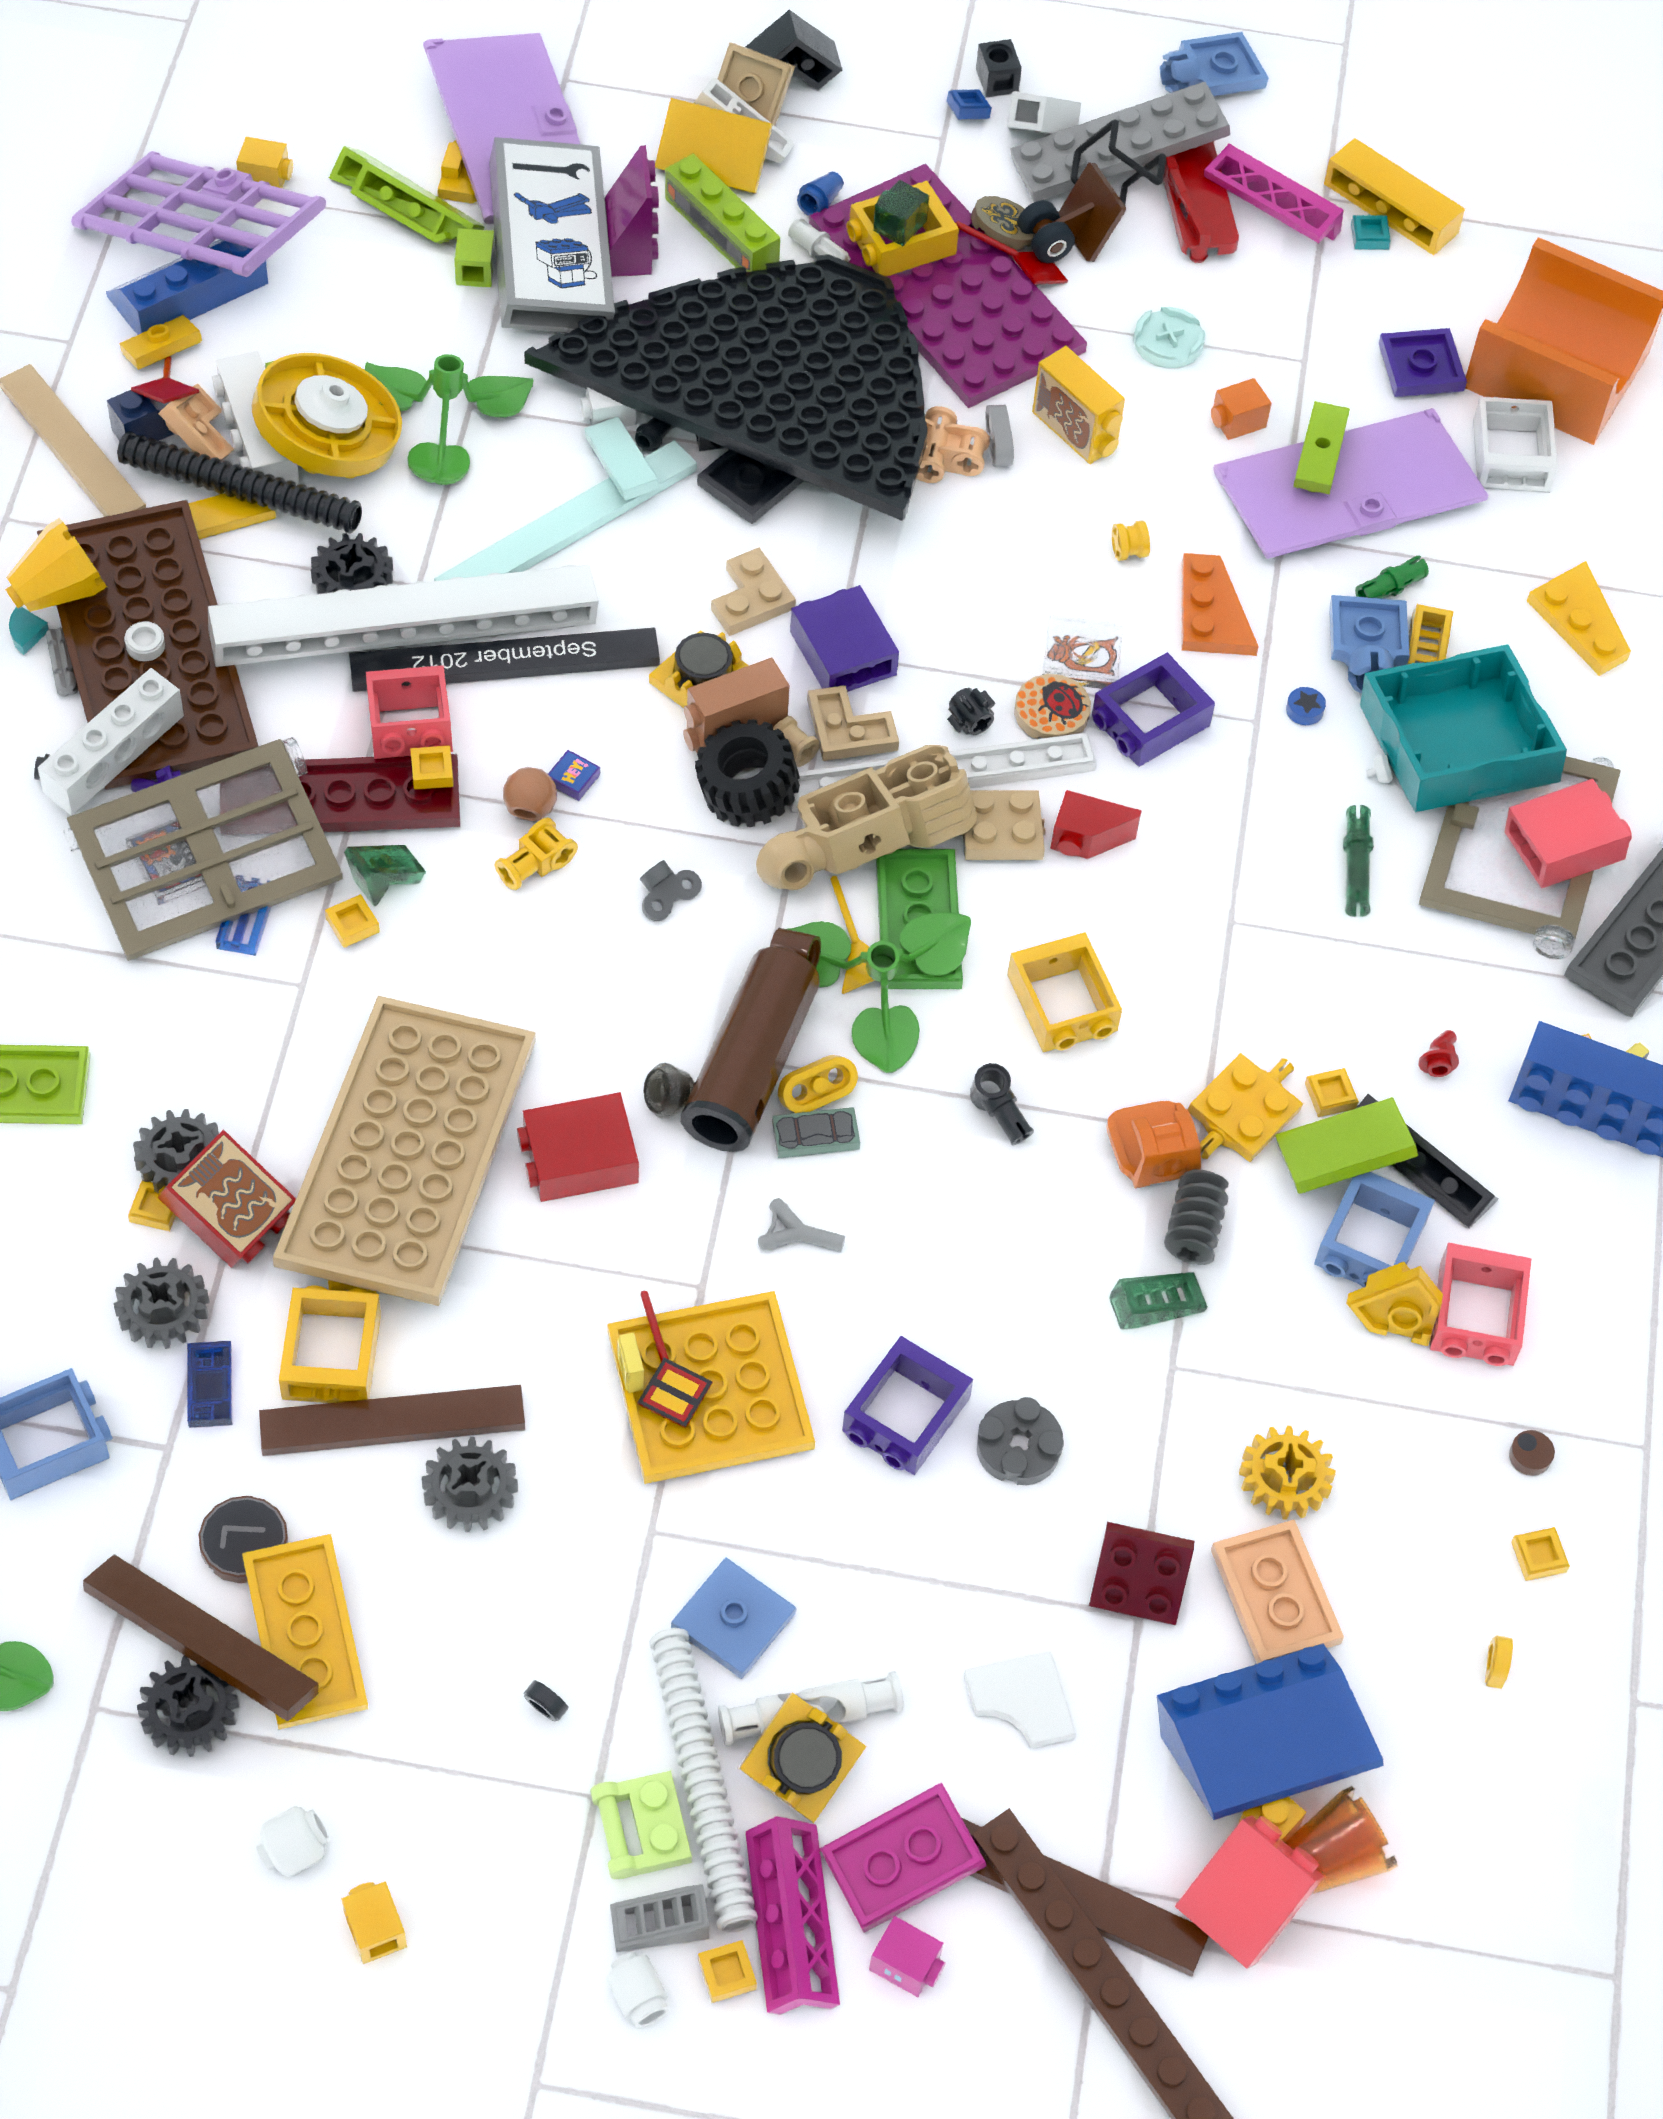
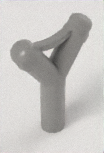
M776 1198L770 1203L769 1208L773 1212L771 1226L765 1235H761L758 1238V1246L762 1251L773 1250L776 1247L803 1241L842 1252L846 1238L845 1235L805 1225L789 1208L788 1204L780 1198ZM777 1218L786 1226L787 1229L773 1232L776 1226Z

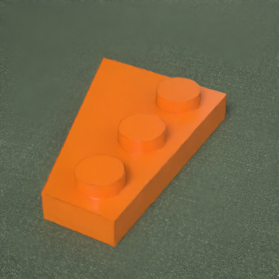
M1183 553L1181 573V651L1257 656L1258 643L1221 555Z

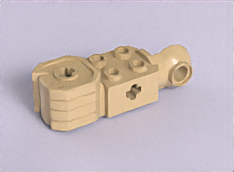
M925 745L890 760L880 769L867 768L803 795L799 798L797 808L805 828L798 831L781 833L770 839L759 852L756 860V869L761 880L773 888L799 890L810 883L814 873L821 870L839 875L848 870L856 869L860 865L883 855L891 854L907 845L930 848L964 834L972 828L977 820V813L966 771L958 769L956 759L949 753L947 746Z

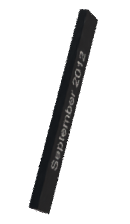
M655 627L349 653L353 692L367 691L366 672L444 665L446 684L660 665ZM403 682L402 685L408 686L410 682Z

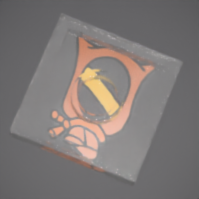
M1049 614L1042 675H1063L1077 681L1082 687L1103 689L1119 680L1124 623Z

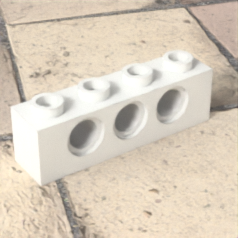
M150 668L38 767L43 793L69 814L73 815L184 716L180 689Z

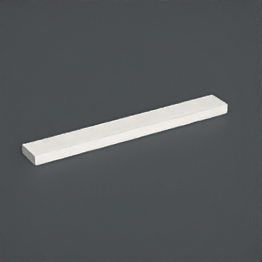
M1088 732L949 751L956 759L958 769L966 771L970 788L1093 772L1096 770L1097 765ZM892 759L799 771L800 779L798 781L800 788L798 793H794L795 801L791 806L792 813L799 812L797 805L801 796L867 768L880 769Z

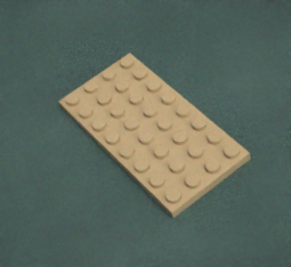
M378 995L273 1255V1266L439 1306L534 1048L536 1032Z

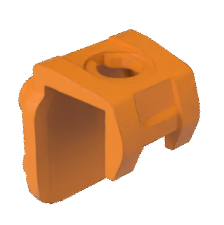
M1157 1101L1122 1108L1114 1111L1109 1116L1106 1124L1107 1134L1119 1169L1132 1180L1135 1189L1180 1179V1176L1185 1172L1193 1169L1201 1170V1147L1196 1128L1188 1109H1185L1181 1103Z

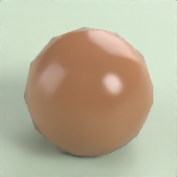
M524 767L509 775L503 787V800L507 810L513 816L528 821H539L552 812L557 801V789L552 777L543 769Z

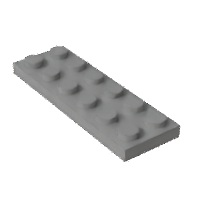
M1204 81L1012 147L1010 152L1011 159L1033 202L1073 189L1075 184L1072 183L1070 176L1075 150L1113 119L1119 121L1116 148L1141 166L1146 165L1161 153L1169 157L1230 136V124ZM1111 130L1081 154L1078 178L1088 163H1096L1106 178L1133 169L1109 151Z

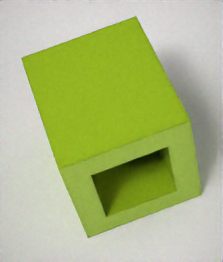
M458 228L454 259L456 285L491 288L495 261L494 231Z

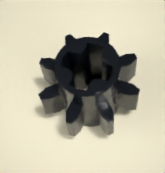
M969 687L961 689L949 701L948 710L952 715L947 720L957 733L963 730L966 735L969 733L972 735L981 734L994 721V712L991 708L996 703L986 690L980 692L977 688L972 690Z

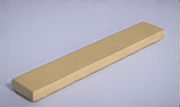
M31 363L0 378L1 390L104 517L146 508L143 500Z

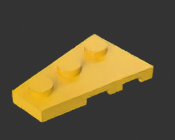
M1586 561L1529 592L1527 602L1598 676L1628 660L1631 650Z

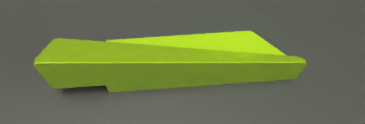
M342 147L329 178L352 187L351 194L431 241L442 244L456 239L458 228L485 229V226L368 153L356 148Z

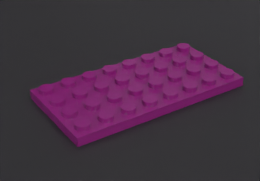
M926 163L831 205L820 213L816 212L809 215V224L820 232H827L830 235L831 241L848 252L850 263L873 272L875 271L872 266H867L862 250L857 242H852L847 233L846 223L850 220L851 204L928 181L954 222L959 221L975 229L970 218L971 213ZM915 214L874 226L885 244L926 232ZM979 226L977 231L984 234L985 231L982 230ZM961 230L958 233L955 255L886 276L893 283L897 302H901L908 319L910 333L914 334L918 343V351L968 408L1037 376L1039 362L1064 346L1071 349L1077 356L1086 352L1087 341L1043 292L1032 283L1024 271L1007 253Z

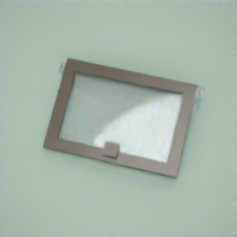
M1566 756L1561 782L1447 806L1418 905L1535 935L1533 947L1537 953L1549 959L1567 958L1573 950L1594 871L1541 889L1504 832L1509 807L1590 779H1594L1600 790L1606 792L1611 802H1613L1621 770L1614 768L1613 762L1606 757L1598 756L1593 758L1591 762Z

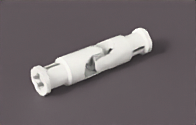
M896 1671L888 1672L887 1677L864 1682H861L858 1678L804 1689L799 1693H795L809 1705L824 1713L820 1698L836 1699L835 1706L825 1714L839 1724L866 1719L868 1713L888 1709L901 1712L904 1708L902 1688ZM790 1693L759 1697L755 1699L753 1704L727 1708L725 1704L719 1705L718 1718L725 1746L733 1745L734 1740L761 1735Z

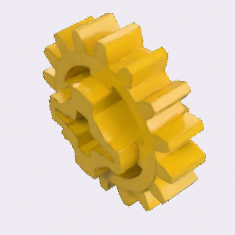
M1287 1425L1284 1434L1279 1435L1274 1427H1270L1266 1439L1256 1434L1252 1447L1246 1446L1242 1456L1244 1461L1241 1462L1239 1468V1475L1246 1477L1241 1486L1242 1491L1253 1490L1254 1494L1250 1503L1254 1506L1263 1501L1267 1504L1265 1514L1268 1516L1274 1509L1281 1510L1282 1519L1287 1520L1290 1511L1295 1510L1302 1519L1307 1514L1308 1506L1318 1511L1321 1508L1323 1498L1328 1499L1333 1488L1330 1483H1333L1336 1475V1470L1328 1468L1333 1456L1328 1453H1320L1324 1443L1321 1439L1314 1443L1307 1441L1309 1437L1308 1430H1304L1300 1436L1293 1435L1292 1426ZM1300 1490L1306 1491L1304 1493L1296 1495V1493H1298Z

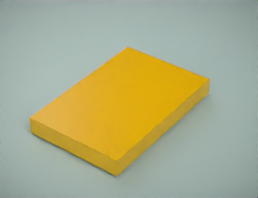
M670 98L655 168L665 170V168L687 156L695 154L728 187L756 194L773 124Z

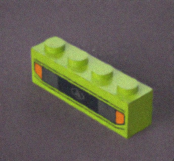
M691 154L665 168V200L735 268L745 267L747 272L766 269V263L780 261L781 237L695 154Z

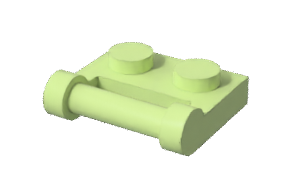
M671 1770L617 1783L603 1782L590 1789L593 1804L599 1806L611 1858L607 1865L611 1879H624L692 1863V1854ZM626 1800L630 1802L642 1852L641 1855L632 1856L628 1853L617 1806L618 1802Z

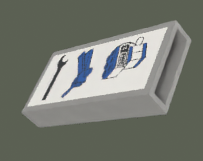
M494 137L489 166L501 328L569 333L578 328L579 321L590 315L606 316V320L613 319L615 308L600 146Z

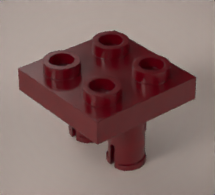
M1107 1521L1089 1606L1176 1625L1195 1541Z

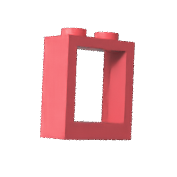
M444 665L366 672L374 759L411 756L410 748L450 745V750L453 752ZM410 682V685L403 686L402 683ZM438 707L439 718L381 723L380 721L381 711Z
M1448 1242L1440 1261L1437 1287L1442 1292L1443 1299L1432 1330L1430 1350L1442 1352L1445 1356L1452 1358L1469 1357L1484 1360V1362L1493 1366H1514L1523 1345L1532 1258ZM1452 1279L1511 1291L1506 1338L1447 1326Z

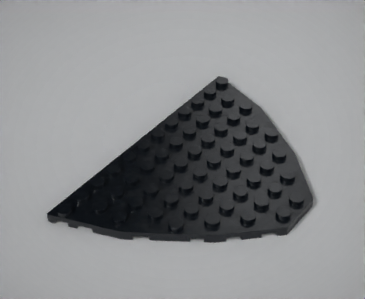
M830 254L815 256L814 262L797 265L794 259L766 263V269L747 272L745 267L728 269L718 272L717 279H708L702 282L698 278L650 292L646 300L628 304L627 299L614 303L615 314L613 319L606 320V316L590 315L578 322L577 329L565 335L558 332L548 338L549 344L539 349L532 346L524 352V364L584 389L588 387L627 407L901 521L906 518L927 445L928 431L924 413L925 404L921 369L919 367L918 343L914 334L910 333L908 319L901 302H897L893 283L888 277Z

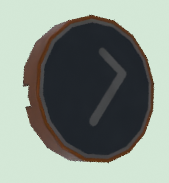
M249 1495L232 1497L214 1506L203 1519L198 1533L200 1553L205 1564L222 1580L239 1584L248 1583L242 1553L289 1543L287 1524L278 1508L265 1499Z

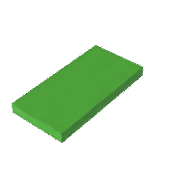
M897 849L891 854L876 858L879 941L891 942L897 949H902L903 953L908 955L909 953L901 947L899 937L903 927L909 921L929 913L951 912L959 914L955 849ZM899 959L898 972L893 979L888 981V989H962V963L954 972L938 977L928 976L920 972L915 960L907 963Z

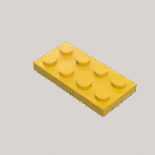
M331 1534L242 1553L261 1647L318 1682L319 1694L288 1722L275 1714L278 1730L369 1709Z

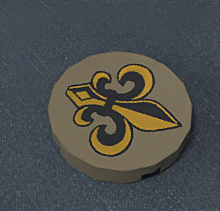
M984 196L977 200L970 215L972 225L976 230L980 226L985 231V235L1015 250H1022L1025 245L1028 248L1031 247L1035 234H1025L1017 225L1018 217L1025 208L1009 199L998 196Z

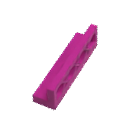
M1230 143L1204 170L1205 178L1317 243H1320L1325 236L1333 241L1341 232L1344 209Z
M775 1816L745 1831L754 1909L758 1915L756 1926L767 2013L781 2015L802 2005L832 2009L840 2005L817 1824ZM792 1835L802 1836L803 1857L793 1847ZM799 1878H801L809 1890L810 1900L808 1902L799 1892ZM805 1923L814 1933L816 1944L814 1948L805 1938ZM811 1968L820 1979L822 1993L812 1991L809 1972Z

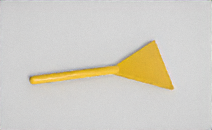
M834 875L830 878L851 939V953L848 957V961L859 957L861 952H867L870 947L859 939L838 877ZM866 963L846 970L842 994L875 981L868 975Z

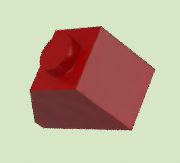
M1066 790L1054 825L1050 849L1060 851L1067 856L1090 859L1136 839L1142 810Z

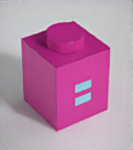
M894 1915L871 1955L869 1971L918 1998L925 1985L933 1988L946 1965V1962L940 1959L944 1943Z

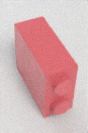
M1594 779L1509 807L1504 830L1541 889L1625 860L1629 843L1632 839L1628 823L1620 819L1612 807L1609 795L1600 790Z
M1253 1815L1240 1821L1175 1905L1181 1913L1246 1969L1259 1962L1325 1877L1316 1870L1319 1863L1309 1853L1300 1847H1296L1294 1850L1280 1839L1282 1832L1275 1824L1263 1816L1256 1819Z

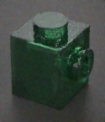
M899 180L890 190L883 191L875 204L873 231L904 246L927 222L929 195Z

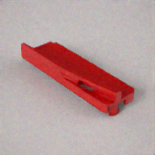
M1214 141L1166 157L1163 182L1182 253L1187 255V249L1189 248V258L1195 263H1202L1208 258V248H1217V255L1232 254L1236 252L1239 241V234L1227 190L1204 177V170L1218 156ZM1182 202L1188 213L1186 219L1179 207Z

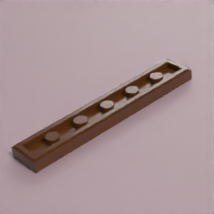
M521 1384L259 1410L262 1456L525 1430Z
M115 1554L83 1580V1590L287 1722L319 1694L318 1682Z
M962 1818L970 1835L982 1827ZM1044 1855L1103 1937L1186 1975L1193 1976L1209 1937L1197 1925ZM985 1858L987 1866L969 1875L1010 1894Z

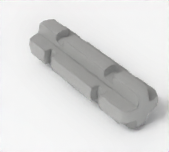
M62 628L49 629L46 632V640L57 694L63 697L68 694L74 695L78 688Z

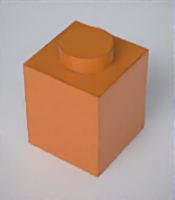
M1252 378L1216 390L1214 404L1211 408V418L1214 425L1223 431L1228 440L1266 428L1272 402L1256 379Z

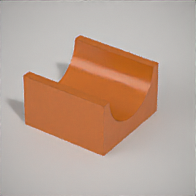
M1538 237L1532 245L1520 280L1497 323L1485 319L1479 328L1466 373L1467 383L1465 389L1483 397L1552 401L1554 428L1594 445L1651 351L1663 316V290Z

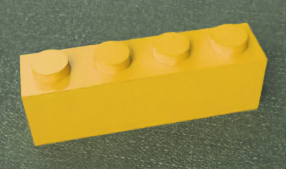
M1353 138L1329 159L1324 185L1370 215L1387 216L1390 228L1433 256L1459 234L1465 212L1464 207L1358 139Z

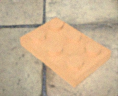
M1295 1519L1212 1544V1555L1257 1664L1324 1643L1326 1648L1342 1644L1344 1635Z

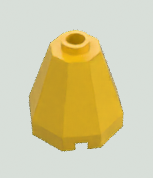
M58 518L43 529L6 578L11 585L5 591L18 609L25 605L29 612L93 596L107 586L75 537L70 535L65 523Z

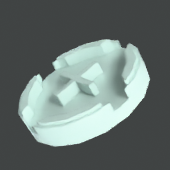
M1168 306L1161 307L1160 311L1153 313L1152 310L1145 312L1137 320L1133 341L1136 351L1146 361L1164 368H1180L1195 362L1202 354L1206 334L1195 315L1184 309Z

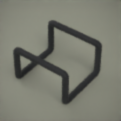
M1113 119L1075 150L1070 179L1073 184H1076L1079 179L1077 176L1081 154L1111 130L1109 151L1137 171L1125 180L1121 186L1120 199L1126 205L1128 187L1142 176L1155 185L1163 183L1166 155L1161 153L1145 166L1139 165L1116 148L1119 121ZM1158 164L1156 177L1149 171Z

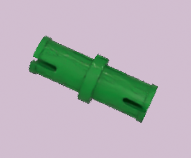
M1416 555L1395 567L1388 566L1381 570L1380 575L1357 585L1355 588L1356 597L1383 599L1390 595L1397 596L1408 585L1426 578L1429 575L1428 565L1424 559H1421V556Z

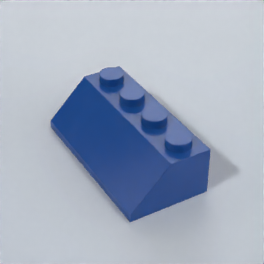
M220 239L207 247L242 258L253 250L252 248ZM180 257L106 291V297L134 332L139 335L154 325L166 323L182 315H185L189 320L194 319L269 284L267 265L265 261L250 276L244 277L234 274L230 269L195 259L187 260Z

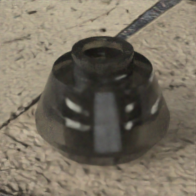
M667 1062L659 1063L645 1078L643 1087L645 1103L656 1117L669 1119L682 1112L695 1082L687 1071Z

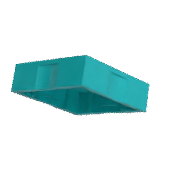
M1509 644L1461 653L1440 661L1412 663L1365 673L1360 707L1384 754L1387 755L1388 761L1415 813L1561 782L1567 748L1547 712L1534 698L1529 680Z

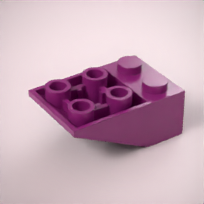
M640 145L604 197L612 277L652 275V260H658L657 238H652V234H659L658 213L652 211L655 208H659L658 186H651V182H656L655 161L648 160L646 145Z

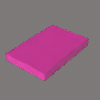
M942 1782L820 1848L863 1933L987 1866Z

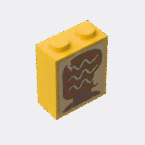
M1064 346L1038 364L1032 413L1090 465L1102 457L1110 456L1119 444L1118 439L1123 420L1125 398L1071 349Z

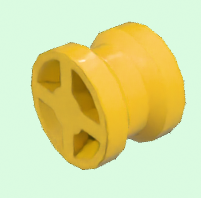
M1144 520L1135 521L1130 526H1125L1123 523L1113 524L1111 538L1113 552L1117 561L1127 560L1132 555H1136L1139 558L1149 556L1150 536Z

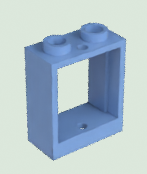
M1372 1172L1353 1177L1320 1244L1314 1265L1323 1268L1331 1276L1343 1277L1362 1287H1366L1368 1275L1388 1268L1391 1265L1336 1241L1353 1204L1410 1228L1395 1260L1394 1265L1403 1261L1408 1264L1428 1221L1435 1200Z
M73 1368L0 1397V1479L10 1500L110 1458L106 1442L113 1438L103 1415L95 1418L90 1406L96 1404V1400L87 1380L79 1382ZM68 1401H72L89 1439L18 1469L1 1430Z

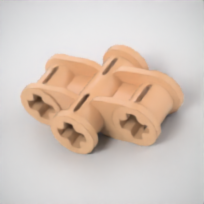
M935 406L928 409L925 414L928 431L927 445L917 479L925 483H937L943 479L945 471L965 476H976L982 473L985 465L983 454L990 444L988 433L978 427L957 424V415L949 408ZM939 417H942L941 425L937 424ZM972 437L975 438L973 445L970 444ZM968 458H971V464L968 466ZM929 465L932 466L931 472H928Z

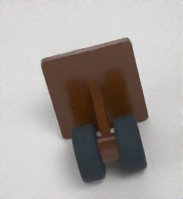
M1088 163L1059 212L1050 201H1036L1028 205L1020 213L1017 225L1023 233L1035 234L1032 239L1031 248L1036 257L1043 263H1054L1061 260L1071 251L1074 243L1087 262H1094L1126 212V206L1097 164Z

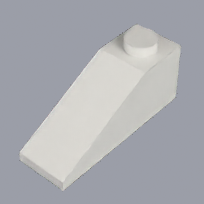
M714 76L693 102L694 104L769 122ZM774 125L765 159L781 163L795 142Z

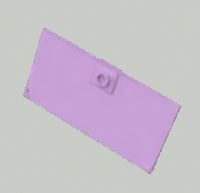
M541 33L452 40L437 38L428 39L423 43L485 224H494L489 166L494 137L581 144L569 106L565 102Z
M1434 408L1345 431L1330 495L1293 487L1304 442L1218 463L1213 466L1217 480L1225 488L1266 559L1355 535L1363 536L1386 530L1400 523L1487 501L1488 499L1486 490L1441 423V418Z

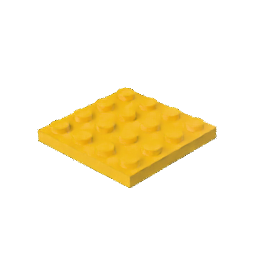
M775 1291L655 1314L669 1360L713 1382L686 1429L637 1404L661 1363L647 1316L607 1324L610 1345L644 1484L815 1449L814 1434ZM634 1332L644 1369V1390L629 1393L628 1390L626 1391L617 1357V1339L619 1335Z

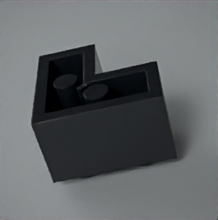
M790 9L745 46L751 50L794 65L795 69L792 77L796 75L816 90L821 89L843 70L835 41Z

